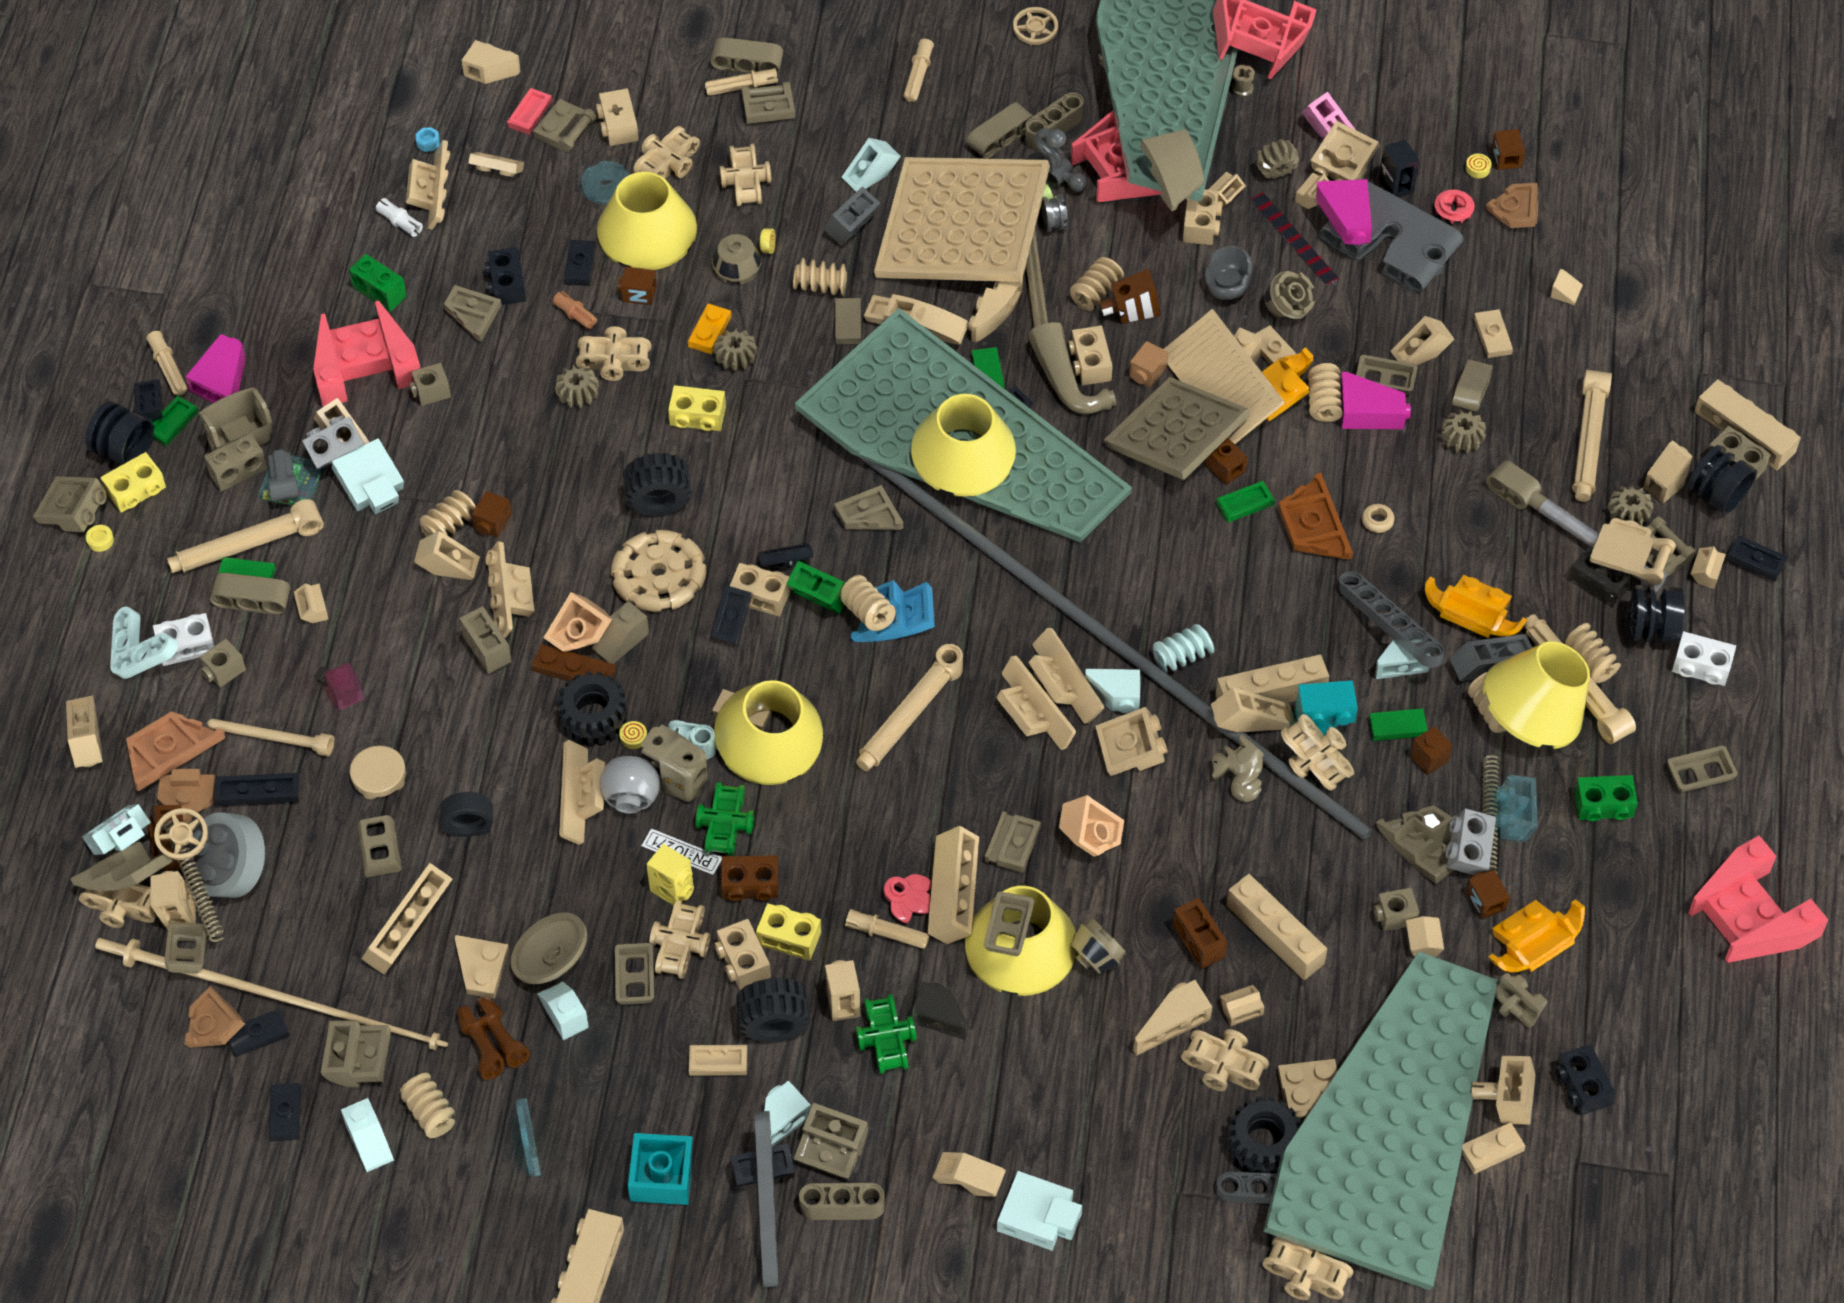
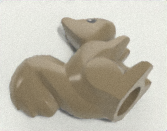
M1240 735L1239 742L1241 745L1237 750H1233L1225 745L1224 749L1228 756L1221 753L1214 754L1212 758L1214 768L1212 777L1215 780H1219L1227 772H1233L1236 776L1231 783L1232 795L1239 801L1250 802L1255 800L1262 790L1260 787L1262 781L1257 777L1262 771V757L1264 754L1243 735Z

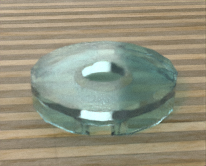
M613 161L598 162L596 166L588 167L582 175L581 186L583 193L592 202L608 204L618 184L625 177L629 176V173L619 163ZM603 180L612 181L608 185H603L600 183Z

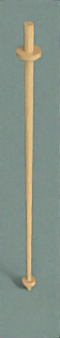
M98 938L96 942V949L123 956L124 966L132 967L137 960L167 969L164 961L165 957L140 950L139 940L131 939L127 946L102 938ZM203 968L197 974L183 973L339 1018L357 1020L358 1023L364 1025H388L393 1033L428 1042L429 1049L436 1050L438 1045L448 1046L447 1042L440 1040L439 1033L434 1032L431 1037Z

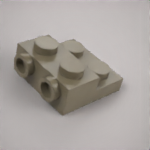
M56 476L33 518L38 524H58L63 531L84 532L88 525L94 523L95 512L99 505L105 503L107 491L97 478Z

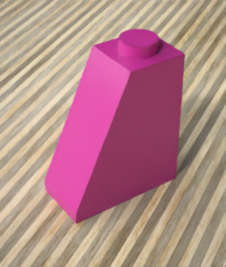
M1367 179L1317 181L1316 201L1344 243L1356 245L1371 243L1372 223Z
M220 334L186 375L189 391L211 403L239 392L246 361L242 343L236 338H229Z
M1342 372L1340 381L1342 429H1404L1405 420L1410 419L1411 414L1410 404H1406L1405 393L1349 372Z

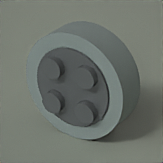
M221 812L210 814L204 818L208 828L207 842L205 847L197 855L193 856L194 860L192 862H196L194 867H198L197 871L200 872L199 876L202 877L200 881L204 882L202 886L206 887L204 891L208 892V896L241 897L255 886L262 873L265 860L263 836L257 824L247 816ZM201 823L193 832V838L199 842L203 836ZM189 843L188 848H190V851L197 847L196 845H193L191 843Z

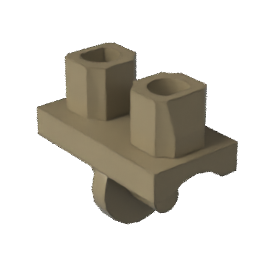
M1506 973L1501 977L1495 992V997L1503 1004L1499 1013L1504 1017L1512 1013L1529 1029L1537 1021L1547 1004V1000L1541 994L1532 996L1526 990L1528 987L1527 981L1521 975L1512 977Z

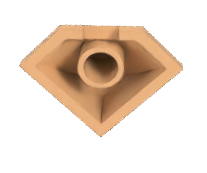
M571 592L543 638L560 650L567 652L598 643L612 619L605 610L588 598Z
M1086 795L1063 804L1059 828L1074 844L1095 857L1121 844L1124 820Z

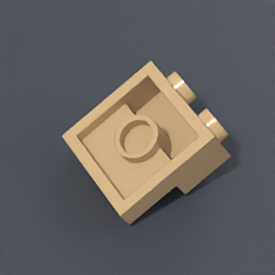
M1336 121L1311 159L1313 172L1318 176L1324 174L1335 181L1361 180L1367 171L1368 163L1379 148V142Z
M1146 707L1096 725L1106 768L1111 776L1134 767L1142 771L1165 762L1163 754L1167 753L1168 750L1162 737L1158 738L1157 731L1161 730L1159 719L1156 714L1151 715Z
M1335 1059L1278 1065L1277 1071L1283 1101L1287 1103V1109L1292 1107L1296 1111L1295 1117H1299L1301 1123L1304 1122L1323 1091L1337 1073Z

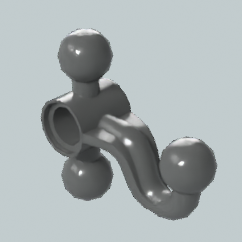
M1042 128L1038 130L1035 138L1037 147L1041 152L1030 154L1028 160H1046L1047 157L1050 168L1046 184L1049 187L1058 188L1065 181L1072 191H1083L1087 185L1086 177L1082 173L1071 174L1073 166L1060 149L1066 142L1065 133L1061 129L1049 130Z

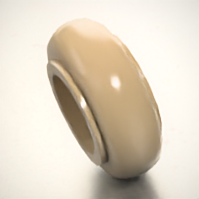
M1372 504L1362 514L1363 525L1374 533L1388 531L1393 526L1395 520L1391 509L1383 504ZM1379 515L1384 517L1385 520L1378 522L1371 517Z

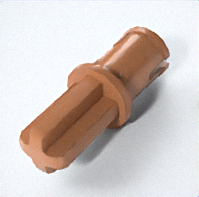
M564 291L558 292L555 295L553 304L562 309L569 319H576L587 329H592L597 323V318L583 308L582 302L575 301Z

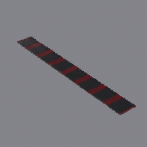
M1264 193L1251 198L1252 202L1326 285L1339 279Z

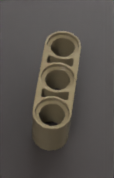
M718 38L715 41L710 62L714 68L724 71L751 73V70L758 72L776 68V73L778 74L784 51L779 45L774 43Z
M1074 92L1065 94L1030 118L1025 125L1026 146L1032 150H1039L1035 136L1036 132L1042 128L1049 130L1061 129L1066 133L1078 125L1083 119V97Z
M1015 102L974 129L967 138V144L982 158L989 159L1025 135L1026 122L1033 115L1018 102Z
M1468 359L1458 382L1452 405L1478 412L1489 385L1493 366Z
M220 573L216 576L210 602L217 607L280 615L286 610L291 586L279 579Z
M812 1183L805 1185L800 1190L799 1204L801 1214L810 1220L877 1219L883 1214L885 1198L883 1189L875 1183ZM843 1198L847 1199L848 1203L841 1205L835 1201ZM869 1198H874L878 1200V1202L875 1204H867L865 1200ZM809 1199L819 1200L815 1205L806 1203Z

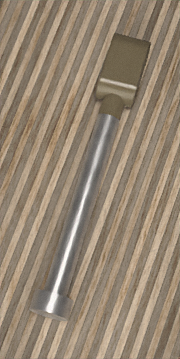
M1503 461L1486 478V484L1489 489L1514 507L1524 509L1527 505H1530L1594 549L1599 533L1540 494L1542 490L1540 483L1512 462ZM1663 571L1664 578L1660 585H1652L1641 577L1632 576L1641 581L1640 585L1643 586L1645 591L1648 586H1653L1656 593L1666 580L1667 573Z

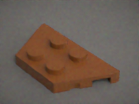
M1317 473L1310 483L1306 486L1301 485L1295 490L1294 494L1285 497L1278 504V510L1294 551L1352 559V549L1322 473Z

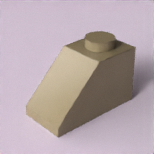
M629 601L610 616L611 622L599 642L594 643L592 646V651L605 662L614 664L649 635L647 616Z

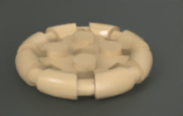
M656 530V533L646 534V532L640 533L627 540L623 544L624 548L621 551H617L613 558L611 576L614 577L613 586L624 601L632 602L636 608L645 611L662 612L661 609L672 608L673 610L685 605L695 597L694 593L697 590H701L706 578V565L703 564L704 556L700 548L691 539L688 538L686 540L682 538L680 533L669 530ZM658 543V545H651L650 547H648L649 544ZM676 547L681 549L679 553H676L673 550ZM633 555L637 558L633 561L629 557ZM693 565L691 568L685 569V566ZM656 569H663L666 571L663 575L655 576L652 574V572ZM632 575H633V578H632V579H627V578H626V576H632ZM658 594H669L668 598L659 599Z

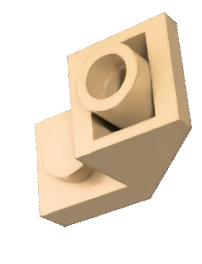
M943 1152L933 1179L939 1184H961L974 1196L996 1197L1006 1170L966 1153Z

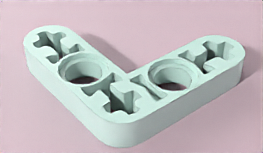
M129 607L119 609L113 620L110 668L114 674L123 679L130 678L169 660L176 653L178 647L177 640L166 633H160L139 643L140 615Z

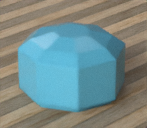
M431 127L420 129L416 133L417 148L424 152H429L439 147L438 131Z

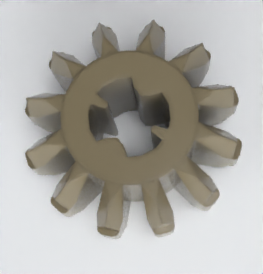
M1279 139L1277 142L1272 141L1271 144L1264 145L1263 149L1257 152V166L1265 178L1272 177L1276 179L1279 176L1284 177L1285 174L1292 173V169L1298 167L1299 154L1290 140L1283 141Z
M735 328L734 332L730 333L725 330L724 336L718 335L717 343L714 346V354L718 364H723L725 370L730 367L735 372L739 367L746 370L747 364L754 363L757 346L754 337L748 336L746 330L739 333L737 328Z
M573 365L570 371L563 368L562 375H557L555 391L562 404L568 403L570 409L574 405H578L581 409L584 403L591 405L592 399L597 398L599 382L593 370L587 371L584 365L580 369H576Z
M1461 409L1457 414L1450 413L1448 419H1445L1442 425V440L1447 441V448L1455 447L1456 453L1460 449L1464 450L1467 454L1470 449L1477 451L1480 444L1485 440V423L1481 422L1480 415L1472 416L1471 410L1467 414L1463 413Z
M1633 485L1628 490L1621 486L1618 492L1614 491L1607 506L1608 512H1610V520L1618 518L1624 521H1635L1640 526L1643 523L1647 524L1653 511L1650 494H1643V488L1635 490Z

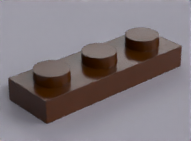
M543 644L540 645L531 665L533 672L565 681L569 679L573 681L575 680V675L580 674L584 676L585 672L589 671L593 675H596L597 672H603L604 677L610 675L614 679L617 672V665L568 651L564 652Z

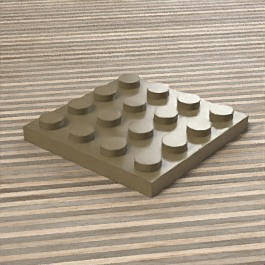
M1169 377L1104 439V442L1109 449L1184 480L1250 415L1246 407Z

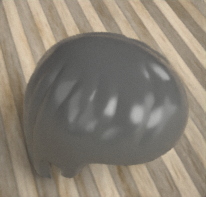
M1234 245L1221 247L1211 254L1210 263L1205 270V280L1211 294L1215 298L1232 300L1242 296L1249 289L1253 273L1251 257L1247 251Z

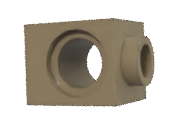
M441 363L411 371L413 382H410L409 386L413 397L418 396L421 406L451 397L449 383Z
M227 639L200 656L203 666L200 670L203 676L209 682L213 680L219 688L246 670L242 655Z
M1412 888L1379 894L1377 905H1374V915L1377 922L1381 921L1384 931L1407 927L1406 920L1418 917L1419 909ZM1390 908H1396L1400 912L1391 911Z

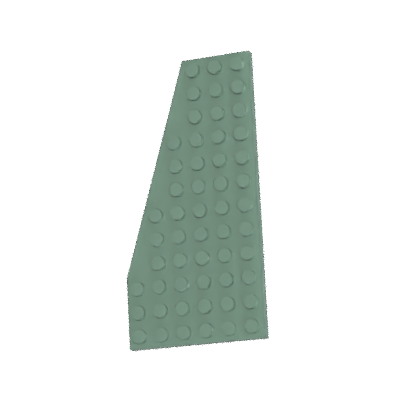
M1216 0L1100 1L1095 21L1128 183L1161 191L1162 187L1150 172L1152 163L1141 149V142L1143 139L1186 129L1197 150L1204 176V184L1197 191H1193L1188 199L1202 201L1238 48L1229 45L1223 60L1219 59L1213 16Z
M900 308L795 402V409L851 454L925 482L916 471L911 455L912 439L917 427L948 398L958 394L976 395L984 399L1006 423L1015 441L1016 454L1009 475L1000 485L980 495L961 497L1077 542H1081L1132 492L1130 485ZM966 429L954 430L947 434L960 441H972L982 437L978 433Z
M1422 952L1416 954L1282 1152L1264 1232L1427 1290L1434 1286L1462 1153V1145L1464 1144L1473 1101L1472 1087L1474 1086H1472V1082L1477 1081L1498 983L1497 979Z

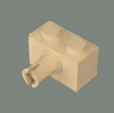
M1502 1056L1498 1083L1472 1082V1086H1474L1472 1087L1473 1100H1497L1496 1107L1501 1124L1511 1122L1512 1124L1530 1125L1536 1077L1531 1056Z

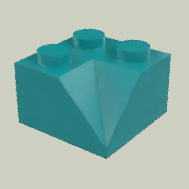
M1353 680L1298 685L1294 711L1295 722H1298V718L1305 714L1312 719L1324 735L1327 734V730L1330 727L1336 728L1338 725L1355 723L1358 707Z
M634 1133L628 1181L630 1202L689 1205L692 1178V1136Z

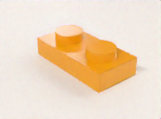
M707 304L688 340V347L712 354L718 335L723 334L731 319V310Z

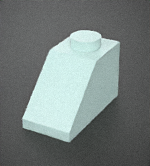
M868 138L842 178L856 192L862 186L866 189L885 178L901 156L886 141Z
M1410 639L1412 642L1422 641L1420 639ZM1393 640L1377 660L1375 678L1383 679L1429 672V667L1422 665Z
M1086 669L1085 678L1100 701L1111 711L1130 713L1139 709L1140 670Z
M563 981L537 994L563 1040L589 1028L585 1009L573 989Z
M789 1081L782 1086L774 1087L766 1097L764 1111H770L772 1147L805 1123L811 1109V1105Z
M368 1098L341 1109L345 1125L366 1172L394 1161L380 1123Z

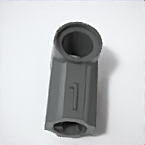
M284 450L274 451L273 454L268 456L271 475L269 488L272 502L299 498L296 476L293 473L291 453Z

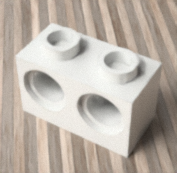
M206 613L194 614L187 618L153 625L155 636L160 633H166L178 642L176 653L169 660L162 662L163 666L199 658L214 647Z
M1683 631L1672 672L1684 677L1701 679L1710 684L1725 686L1736 645Z

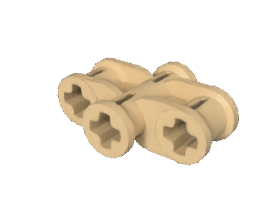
M681 126L675 127L662 141H659V137L655 134H651L643 142L641 150L644 155L637 160L633 171L634 173L652 172L662 176L664 179L674 171L677 177L683 178L692 167L690 157L698 150L700 139L685 133L684 128Z
M750 144L749 147L740 148L729 146L732 168L720 166L722 188H726L727 185H735L737 206L749 202L762 204L760 182L766 181L767 184L771 183L769 161H766L765 164L756 165L754 144Z
M609 327L604 331V337L584 336L578 340L577 346L580 350L579 355L576 357V365L579 368L584 365L586 370H601V377L608 381L620 380L623 377V370L645 371L650 366L648 352L651 350V342L642 337H627V333L623 328Z
M1303 714L1298 718V722L1290 728L1285 727L1281 730L1285 743L1298 755L1290 757L1289 764L1293 771L1301 778L1306 777L1308 771L1311 770L1323 786L1332 791L1345 777L1350 778L1354 775V770L1349 761L1337 750L1345 748L1346 741L1336 728L1330 727L1327 730V734L1324 735L1312 719Z
M144 880L136 885L119 890L99 891L86 889L79 896V901L83 905L92 909L102 910L103 912H101L99 919L104 924L113 928L123 927L124 916L144 923H153L156 919L155 911L150 906L151 887L140 885Z
M676 900L668 927L661 925L658 921L654 922L649 943L653 947L656 944L662 945L657 956L655 973H671L678 975L680 979H684L692 952L698 953L700 957H706L711 934L708 932L699 934L705 913L704 906L693 907L684 905L681 901Z
M1227 1029L1222 1035L1224 1040H1221L1200 1030L1192 1032L1190 1036L1192 1041L1188 1049L1182 1053L1181 1058L1187 1065L1208 1072L1202 1078L1206 1086L1216 1091H1225L1228 1086L1226 1081L1228 1080L1248 1090H1257L1259 1088V1078L1263 1070L1268 1068L1269 1061L1264 1056L1243 1048L1247 1045L1248 1040L1242 1033Z
M1278 1236L1274 1237L1272 1251L1262 1264L1269 1272L1291 1280L1284 1287L1289 1295L1299 1300H1308L1311 1295L1309 1290L1312 1289L1329 1298L1342 1299L1344 1285L1347 1279L1351 1278L1354 1273L1349 1265L1326 1256V1253L1304 1247Z

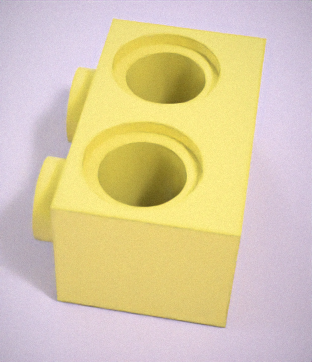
M674 385L668 410L670 425L679 428L688 427L705 431H721L726 409L725 391Z
M146 452L100 477L102 485L107 491V496L120 513L135 507L141 501L158 494L166 488L162 472Z
M662 844L647 862L649 887L652 893L674 905L676 900L681 902L688 900L693 893L691 860L667 845Z
M767 903L756 930V936L762 947L810 961L821 935V919L816 918L810 913L801 914L791 911L783 905L775 906ZM773 924H781V925H782L781 927H778V928H773V927H771ZM800 932H807V933H809V934H807V935H805V936H800V935H798V933H800Z

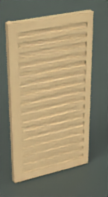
M1213 309L1164 348V350L1168 351L1167 364L1181 382L1248 408L1250 416L1228 437L1234 444L1285 404L1281 396Z

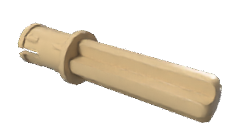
M929 39L920 40L916 55L912 57L913 65L903 95L907 102H915L917 100L926 69L931 64L930 55L934 43Z
M776 68L758 72L751 70V73L706 81V93L710 96L741 90V87L757 88L758 86L777 84Z
M160 331L149 333L146 339L153 351V359L159 363L175 396L185 395L188 387L172 357V349L167 346Z
M850 909L846 919V927L867 932L869 936L877 934L919 948H926L929 941L927 933L878 919L876 914L871 916Z

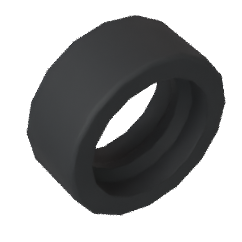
M476 792L455 793L446 797L441 802L440 825L445 832L458 837H471L483 834L493 825V804L490 798Z

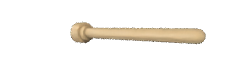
M210 719L207 722V727L211 730L220 728L228 733L309 747L322 756L329 757L334 748V736L321 733L320 736L310 737L217 719Z

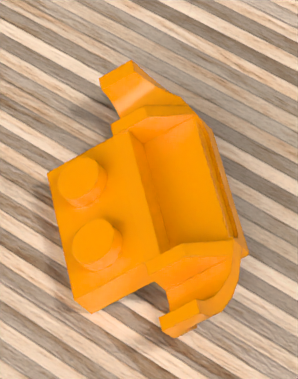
M1306 347L1299 354L1278 358L1275 363L1262 371L1285 402L1284 405L1266 418L1268 422L1310 393L1309 387L1300 378L1313 361V355Z
M1463 575L1455 587L1449 585L1445 592L1436 587L1435 578L1429 577L1425 583V593L1428 601L1441 612L1440 617L1487 638L1491 634L1497 636L1514 635L1523 628L1528 620L1526 618H1522L1519 622L1506 620L1508 613L1506 608L1509 606L1512 596L1504 593L1501 589L1481 583L1476 578Z
M1575 899L1571 902L1570 910L1567 914L1563 915L1559 911L1552 913L1537 900L1533 901L1492 928L1494 937L1506 945L1507 953L1501 957L1491 954L1488 956L1490 961L1508 972H1520L1526 969L1530 972L1534 971L1575 944L1574 939L1579 934L1583 925L1585 906Z

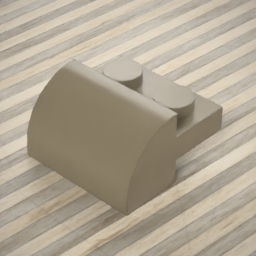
M357 1020L330 1021L321 1074L327 1080L346 1087H359L360 1082H383L391 1034L389 1026H360Z
M813 1103L802 1129L804 1133L793 1160L849 1181L857 1158L861 1156L868 1133V1123Z

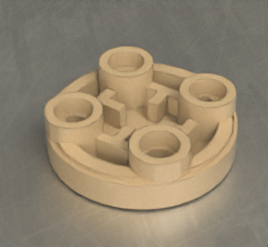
M368 747L359 752L351 763L350 776L352 783L366 799L371 800L376 797L387 796L396 790L402 789L405 784L406 769L404 760L396 750L390 747Z

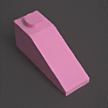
M1328 92L1301 112L1315 132L1323 139H1325L1336 121L1355 130Z

